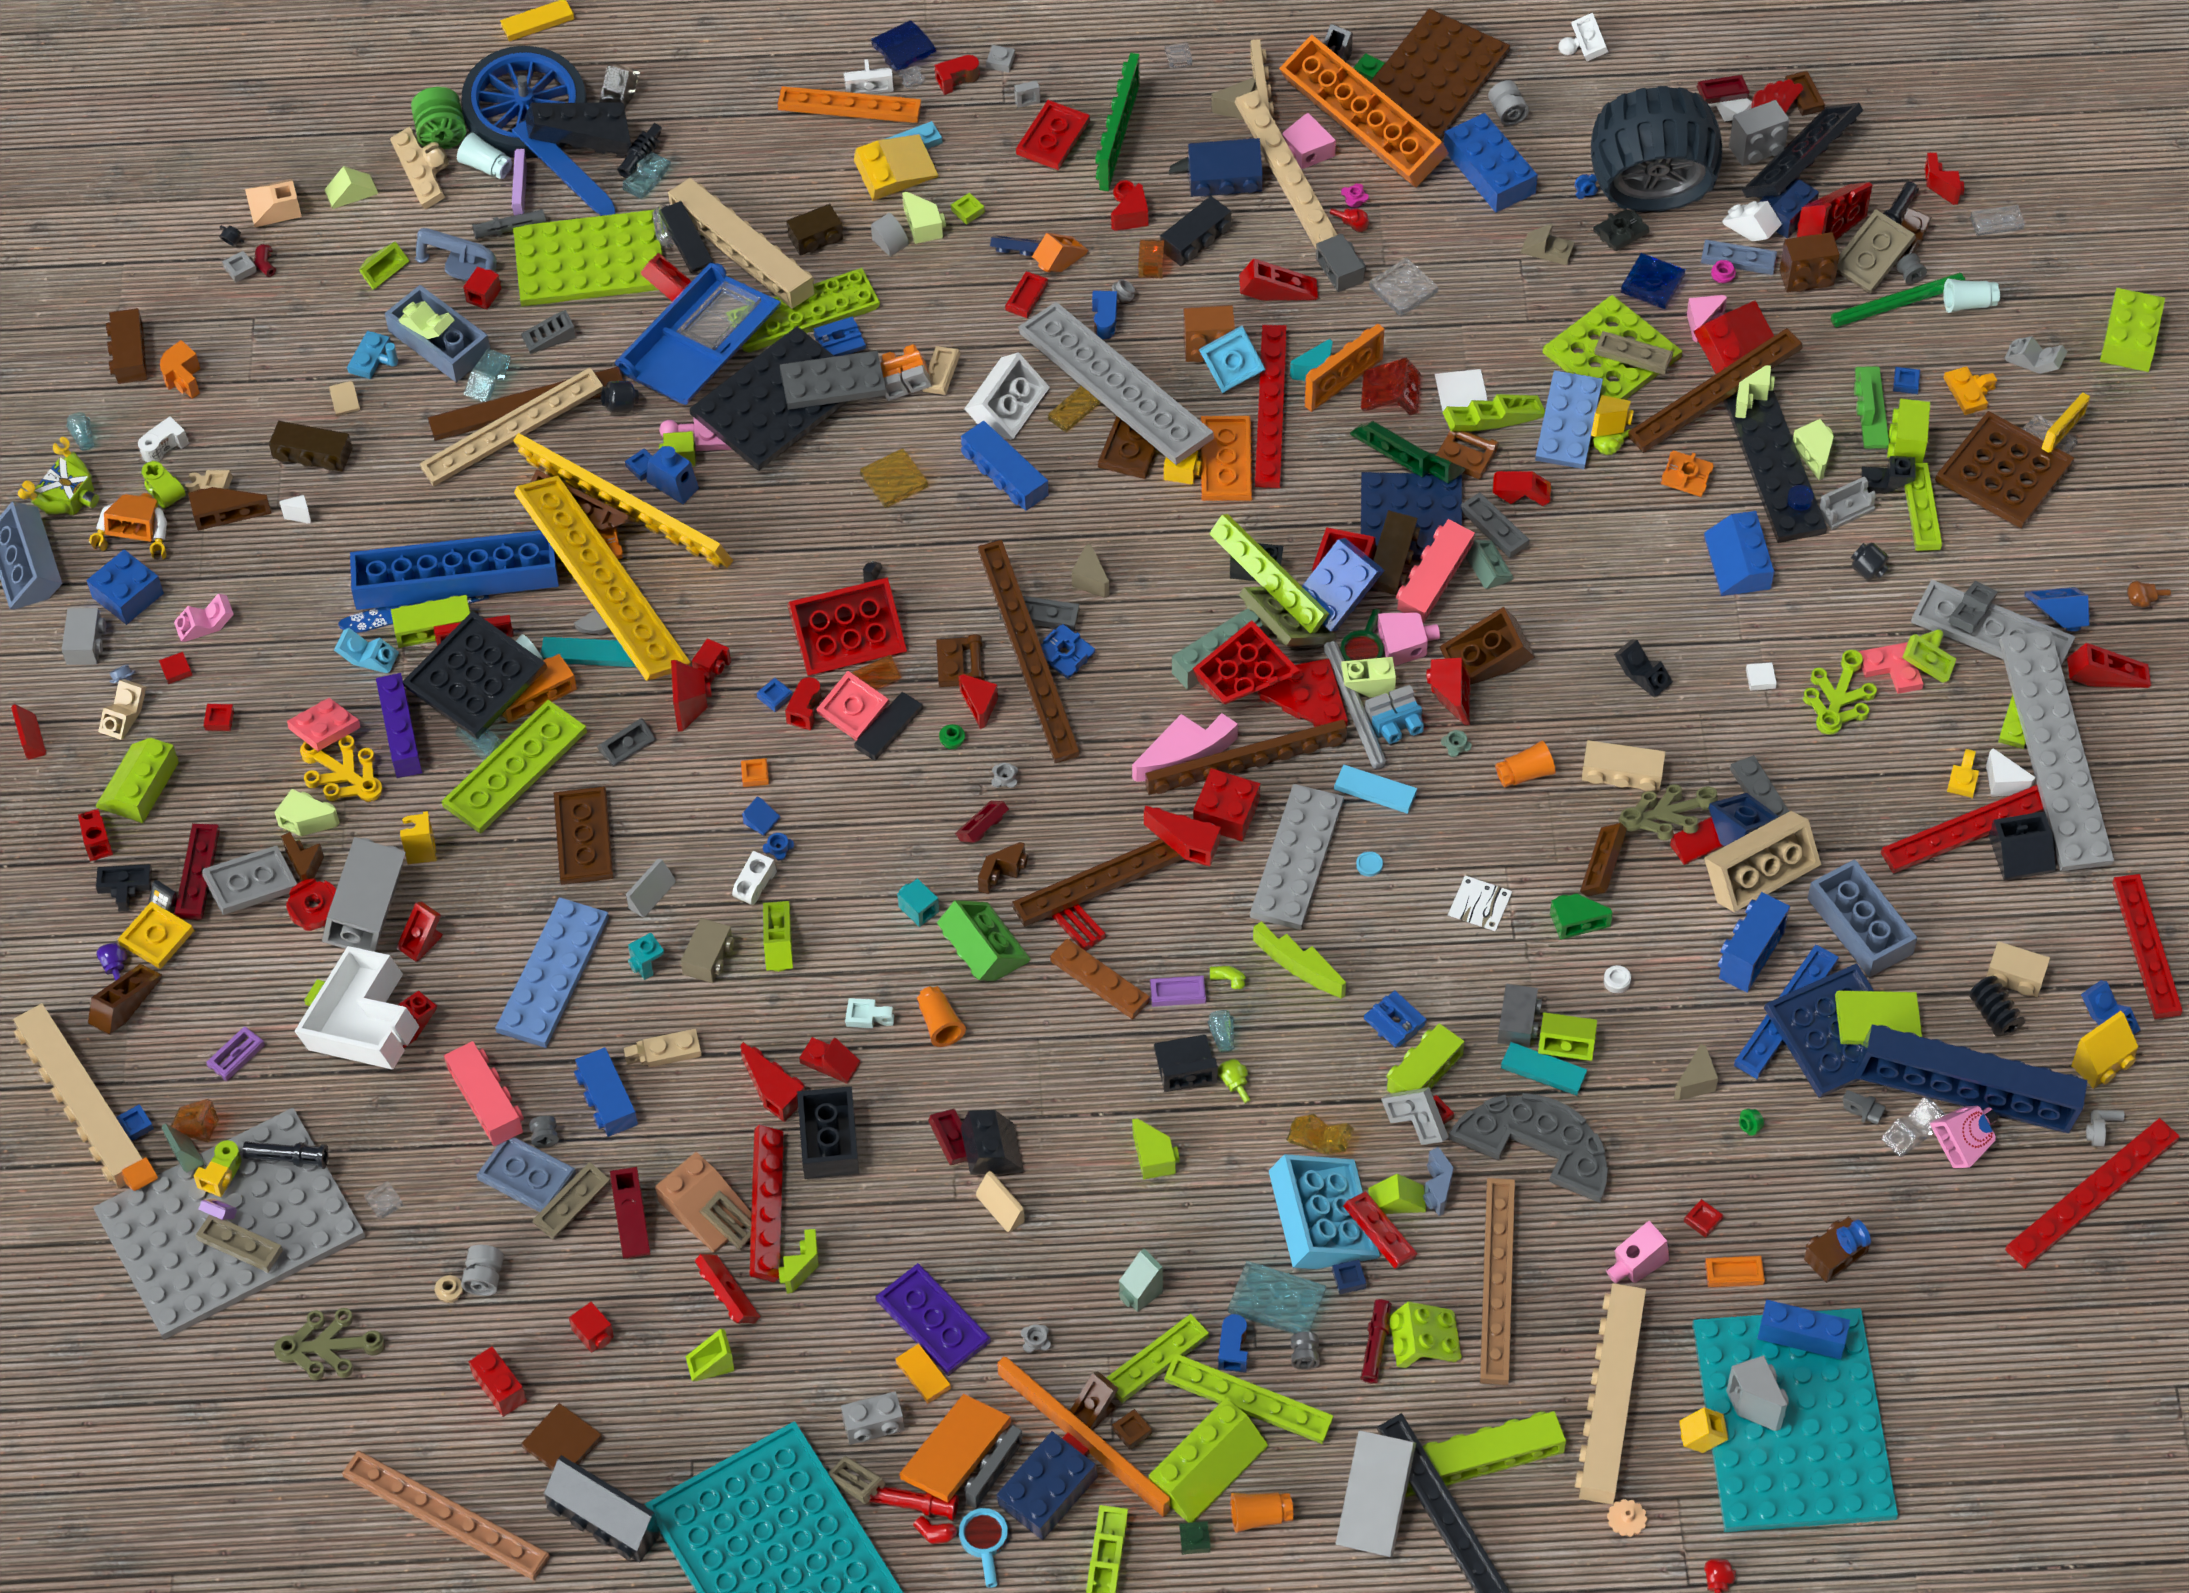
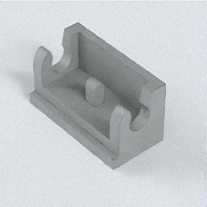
M1865 477L1821 497L1819 508L1823 519L1832 530L1875 511L1876 495L1874 491L1868 493V481Z

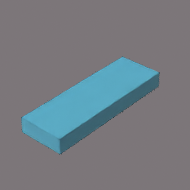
M1344 764L1334 785V790L1407 814L1417 794V788Z

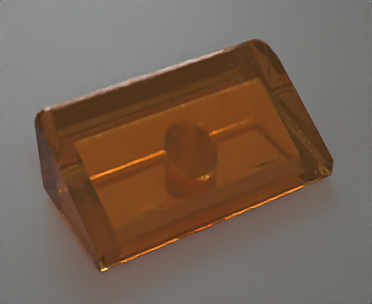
M891 655L851 672L875 690L901 678Z

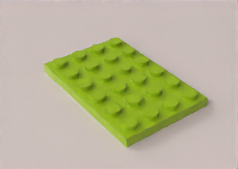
M656 209L528 224L513 228L521 307L658 290L641 275L643 268L656 254L660 253L662 255Z

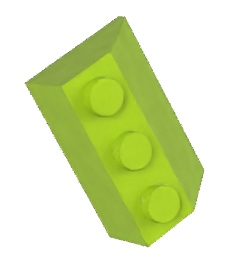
M147 738L132 744L98 800L96 808L144 823L179 763L174 745L154 738Z

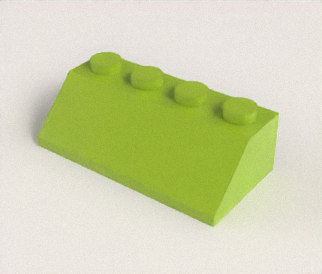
M1225 1398L1149 1474V1480L1170 1497V1508L1192 1525L1268 1448V1444L1250 1418L1230 1400Z

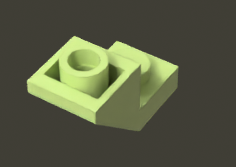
M425 301L416 304L412 302L403 309L404 315L399 319L401 324L427 339L440 336L454 321L449 313L435 314Z
M1766 365L1739 382L1735 417L1745 418L1747 408L1752 409L1753 399L1767 401L1768 391H1773L1775 376H1770L1771 366Z

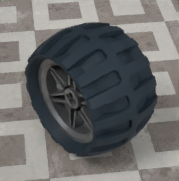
M1658 86L1646 89L1645 87L1636 89V91L1628 94L1624 93L1617 96L1611 103L1608 102L1603 106L1601 113H1598L1591 137L1592 166L1603 193L1611 203H1616L1620 208L1635 210V212H1663L1673 208L1685 207L1689 203L1702 199L1707 192L1714 188L1722 163V137L1718 122L1710 106L1704 101L1702 96L1696 92L1692 93L1685 88Z

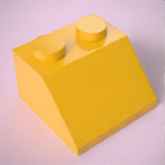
M2122 1011L2116 1013L2079 1041L2071 1066L2083 1079L2088 1080L2087 1083L2093 1089L2101 1083L2104 1085L2109 1083L2119 1070L2129 1069L2136 1061L2135 1056L2138 1045Z

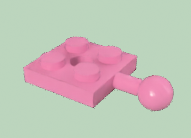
M694 417V424L678 425L673 420H665L659 428L662 437L663 433L693 431L695 451L733 450Z

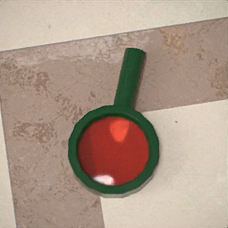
M1377 608L1372 610L1365 630L1353 631L1344 637L1340 648L1344 661L1383 658L1384 646L1382 640L1374 634L1378 625V614L1382 613L1381 610Z

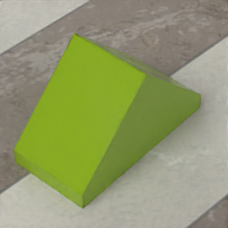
M1395 1174L1368 1189L1369 1196L1384 1214L1426 1212L1423 1198L1424 1185L1400 1174Z
M719 1329L685 1356L692 1381H700L735 1371L725 1329Z

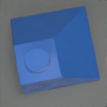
M2069 587L2024 591V596L2057 624L2066 628V631H2079L2081 626H2089L2088 595L2079 589Z

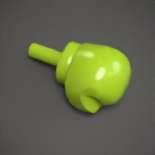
M1631 429L1620 434L1594 437V447L1603 455H1612L1622 447L1624 438L1628 437V431Z
M1230 1059L1220 1064L1218 1067V1077L1224 1081L1230 1092L1237 1090L1245 1104L1250 1102L1251 1100L1243 1088L1247 1084L1245 1079L1248 1076L1246 1066L1236 1059Z

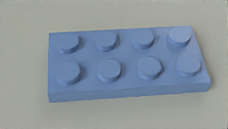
M1554 370L1535 461L1585 469L1594 416L1598 407L1603 379Z

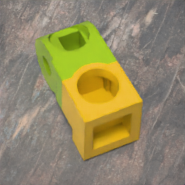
M230 1140L218 1143L214 1150L215 1156H213L206 1169L198 1167L193 1175L197 1188L219 1197L223 1196L242 1163L237 1144Z

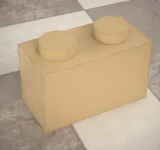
M1998 941L1987 977L1997 976L1998 979L1994 984L2002 983L2004 987L2016 990L2023 995L2038 997L2050 957Z

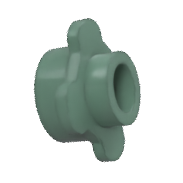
M1453 730L1441 739V744L1446 746L1448 755L1451 757H1457L1463 751L1468 752L1472 747V744L1467 741L1466 734L1460 730Z

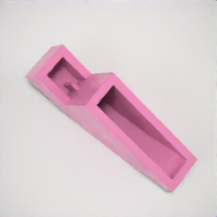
M1221 713L1205 730L1180 714L1132 764V779L1136 782L1145 781V773L1223 752L1238 738V723Z

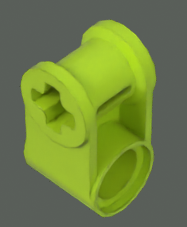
M150 461L142 467L141 471L145 479V489L158 501V504L163 509L186 496L181 483L161 463Z

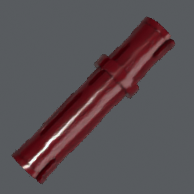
M1384 1299L1374 1301L1371 1322L1367 1326L1369 1337L1360 1379L1370 1384H1375L1379 1380L1386 1335L1390 1332L1388 1323L1392 1303Z

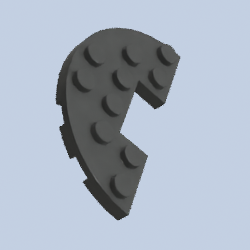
M1522 1093V1096H1497L1484 1101V1104L1474 1110L1467 1111L1456 1122L1449 1133V1140L1497 1160L1500 1159L1509 1139L1555 1157L1558 1161L1550 1175L1549 1182L1600 1203L1602 1200L1608 1172L1603 1144L1598 1134L1594 1133L1586 1123V1119L1562 1102L1549 1097Z

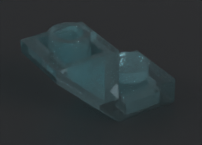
M488 348L471 371L464 395L482 402L490 401L496 381L504 380L511 357Z

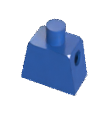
M662 446L649 459L647 463V483L679 503L684 504L699 489L691 462L676 453L673 447Z

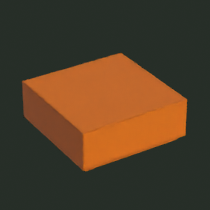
M767 758L741 761L743 787L769 785Z

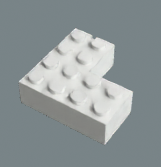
M347 946L295 1029V1033L310 1051L393 1070L405 1051L402 1046H408L419 1025L406 1007L386 1003L403 975L391 956Z

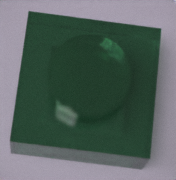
M1208 1521L1179 1523L1182 1555L1210 1553Z

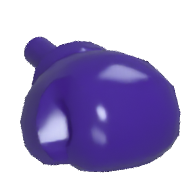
M116 942L102 945L97 950V958L100 960L106 974L113 973L116 981L121 977L119 971L124 969L123 962L128 959L126 949H121Z

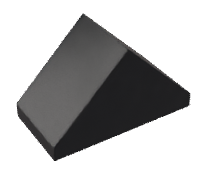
M1330 24L1323 44L1347 62L1352 55L1353 32Z

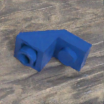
M2100 980L2081 994L2091 1018L2098 1025H2101L2116 1013L2122 1011L2133 1035L2140 1031L2131 1007L2116 1003L2107 981Z

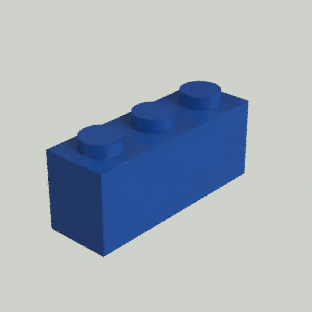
M606 1047L575 1059L577 1070H574L573 1073L578 1085H584L586 1089L583 1095L588 1107L594 1106L596 1113L593 1114L598 1129L604 1128L607 1137L637 1126L636 1112Z
M1766 1299L1757 1339L1841 1360L1850 1320Z

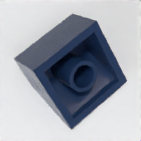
M1795 180L1786 187V191L1776 197L1773 195L1764 196L1759 202H1769L1782 223L1776 232L1788 238L1798 229L1797 225L1800 221L1802 207L1818 200L1819 191L1801 180Z

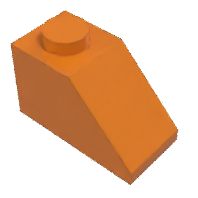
M1046 233L1032 257L1039 262L1038 266L1048 273L1051 271L1062 272L1086 255L1089 250L1072 236Z

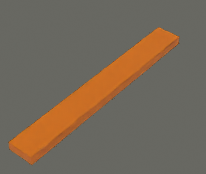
M1004 1356L997 1362L998 1375L1061 1430L1066 1434L1069 1432L1088 1448L1090 1455L1156 1512L1164 1517L1170 1511V1497L1009 1358Z

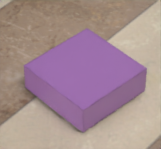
M217 1199L202 1200L199 1210L222 1220L234 1219L237 1212L235 1207Z

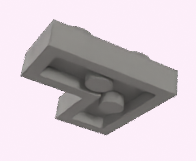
M1430 1088L1387 1094L1381 1098L1390 1123L1412 1120L1421 1145L1443 1142L1448 1138Z

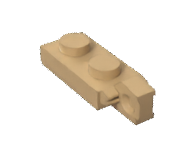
M696 1029L643 1039V1041L636 1042L637 1044L624 1048L627 1065L641 1062V1065H648V1068L701 1056Z

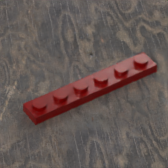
M2134 874L2114 877L2112 884L2154 1019L2181 1016L2183 1010L2141 875Z
M759 1124L754 1129L749 1276L775 1282L779 1279L784 1131Z

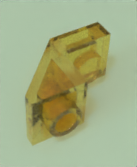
M1315 1114L1295 1117L1286 1140L1289 1143L1325 1155L1346 1151L1354 1128L1348 1123L1328 1126Z

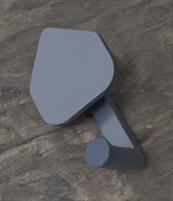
M421 228L418 231L415 257L418 263H424L429 260L430 256L427 253V244L451 251L445 263V272L452 277L468 281L477 266L496 272V256L483 245L428 228Z

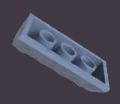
M12 501L0 515V580L9 609L12 610L49 599L62 584L38 507Z

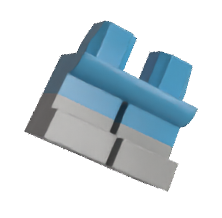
M1411 685L1390 691L1389 696L1385 693L1365 700V711L1378 738L1384 737L1389 744H1392L1401 739L1402 733L1400 730L1405 728L1413 736L1423 732L1422 707L1418 706Z

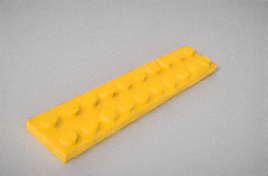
M518 433L513 440L519 448L518 452L526 457V462L535 468L541 465L546 468L545 472L549 475L561 476L566 479L565 483L579 489L581 487L586 490V494L596 499L601 498L606 501V504L618 510L621 509L626 514L636 518L635 523L641 520L646 523L645 527L653 533L658 534L661 531L666 534L665 538L673 544L683 543L686 545L685 549L693 555L699 556L700 553L707 557L706 561L713 566L719 568L721 564L728 568L734 561L723 546L715 540Z
M557 475L517 486L514 492L645 680L649 681L672 674L671 660H678L690 665L691 662L560 477Z

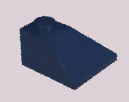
M1748 793L1709 804V811L1719 841L1723 846L1729 845L1779 817Z

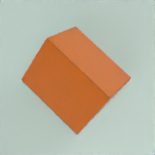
M146 1157L122 1169L124 1181L133 1191L148 1185L158 1178Z

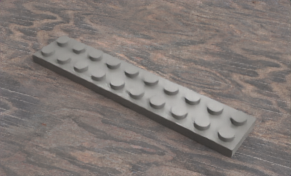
M1054 302L1018 327L1019 333L1175 465L1214 439V432L1059 303Z
M2042 631L2001 636L1999 640L2001 652L2042 805L2052 831L2053 845L2060 871L2112 865L2114 858L2052 632Z

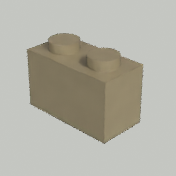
M704 918L700 919L681 959L683 975L713 984L716 975H720L723 971L726 954L731 953L734 947L735 939L732 938L731 926Z

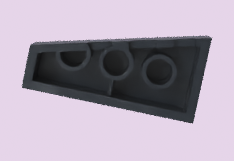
M624 102L531 103L525 116L528 138L558 145L560 142L572 145V148L577 149L582 147L595 149V152L605 154V152L614 153L616 157L625 158L631 145Z

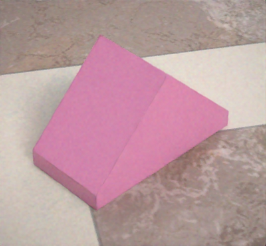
M1726 296L1689 298L1687 317L1693 341L1698 342L1693 331L1725 313Z

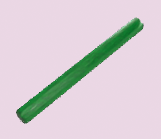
M1959 272L1832 313L1830 319L1834 327H1839L1944 293V285L1947 279L1966 280L1963 274Z

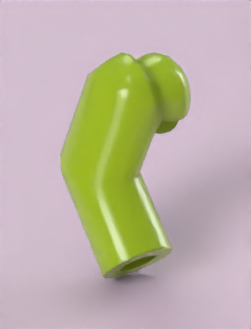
M1232 966L1210 967V980L1228 979L1231 980L1232 989H1243L1245 987L1244 979H1246V976L1243 972Z

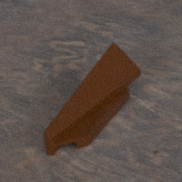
M536 469L531 482L553 476ZM563 482L594 527L606 532L625 523H633L637 520Z

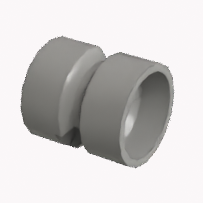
M1511 80L1499 82L1489 91L1488 98L1502 124L1512 126L1520 123L1527 117L1529 108L1515 82Z
M489 1245L471 1246L467 1253L465 1263L467 1268L463 1272L461 1287L474 1295L491 1296L495 1294L500 1278L498 1273L501 1271L504 1259L503 1252Z

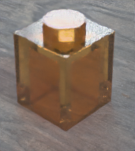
M1153 239L1140 240L1138 278L1163 279L1164 241Z

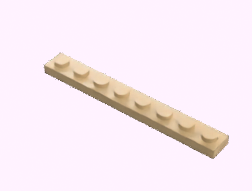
M1255 90L1236 97L1235 104L1253 137L1260 138L1261 151L1316 249V243L1337 235L1334 227L1258 91Z
M588 368L421 462L420 468L434 487L510 444L518 433L524 436L600 393L603 385L592 369Z

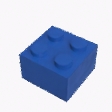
M125 549L86 580L92 598L126 625L164 594L158 575Z

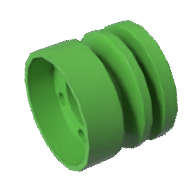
M432 87L419 92L413 98L411 109L417 139L423 147L432 142H437L439 147L446 150L458 145L464 139L466 127L460 99L454 90L447 87Z

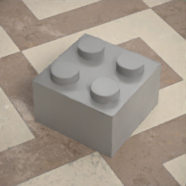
M1776 100L1733 115L1729 148L1742 167L1751 163H1757L1770 156H1776L1785 148L1790 119Z

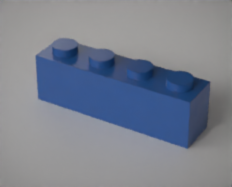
M984 420L961 435V452L968 460L971 459L982 474H987L999 490L1003 489L1015 505H1020L1027 511L1049 495L1048 480Z

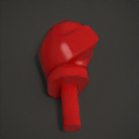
M1346 208L1344 212L1335 209L1330 210L1331 215L1342 218L1343 224L1351 226L1358 233L1366 231L1369 227L1368 214L1362 209Z
M1714 1558L1705 1563L1704 1570L1706 1572L1708 1591H1714V1593L1728 1591V1585L1733 1584L1736 1579V1571L1732 1569L1729 1560Z

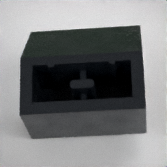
M2045 811L1993 820L1989 839L2004 881L2054 873L2056 871L2053 835Z

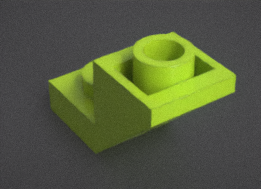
M816 1229L804 1230L805 1240H800L801 1255L783 1256L784 1267H779L780 1284H785L787 1294L793 1293L819 1266Z

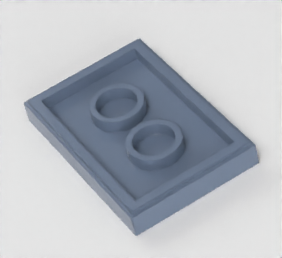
M513 1137L496 1147L476 1176L477 1180L541 1212L573 1179L576 1169Z

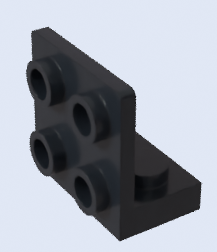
M1205 1034L1154 1044L1164 1092L1217 1083L1218 1066L1216 1058H1212Z

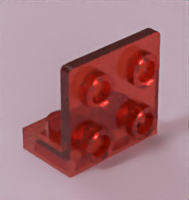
M1407 357L1365 370L1363 373L1361 409L1365 412L1397 402L1409 415L1418 413L1421 373Z

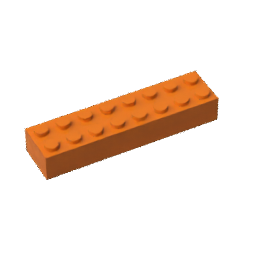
M1312 34L1279 68L1286 81L1415 188L1449 154L1439 138Z

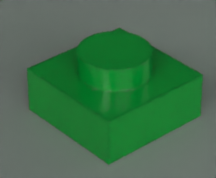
M1365 53L1353 69L1371 82L1385 62Z

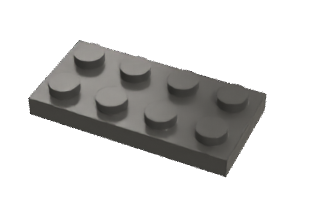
M878 351L780 364L788 410L886 396V387Z

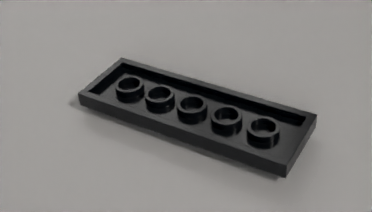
M1860 103L1826 106L1783 151L1742 189L1745 197L1762 198L1770 195L1776 197L1786 191V187L1791 182L1797 180L1800 177V173L1805 168L1811 166L1815 162L1814 159L1819 154L1825 152L1829 148L1828 145L1833 140L1839 138L1847 126L1856 122V117L1864 111Z

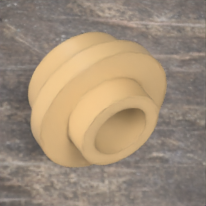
M444 1276L435 1284L436 1296L443 1302H455L462 1295L461 1281L456 1276ZM446 1286H453L450 1290H444Z

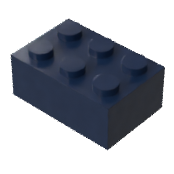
M1051 1431L996 1494L999 1507L1041 1540H1044L1098 1477L1096 1464Z

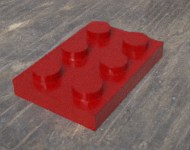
M1047 100L1016 147V155L1059 170L1088 126L1090 115Z

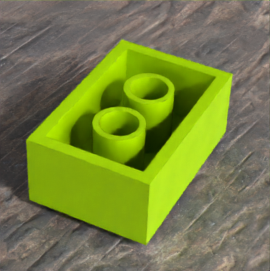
M2116 288L2100 362L2149 372L2165 298Z

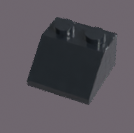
M969 1110L960 1128L970 1175H982L989 1171L993 1172V1174L1023 1173L1024 1169L1014 1123L996 1110Z

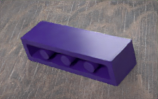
M401 673L376 678L396 778L422 773Z

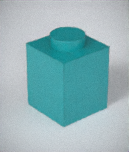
M918 878L912 883L905 884L897 893L899 908L919 927L939 913L938 897Z

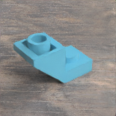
M350 628L343 630L334 649L335 652L353 665L383 673L390 672L399 654L396 649L381 638L367 642Z

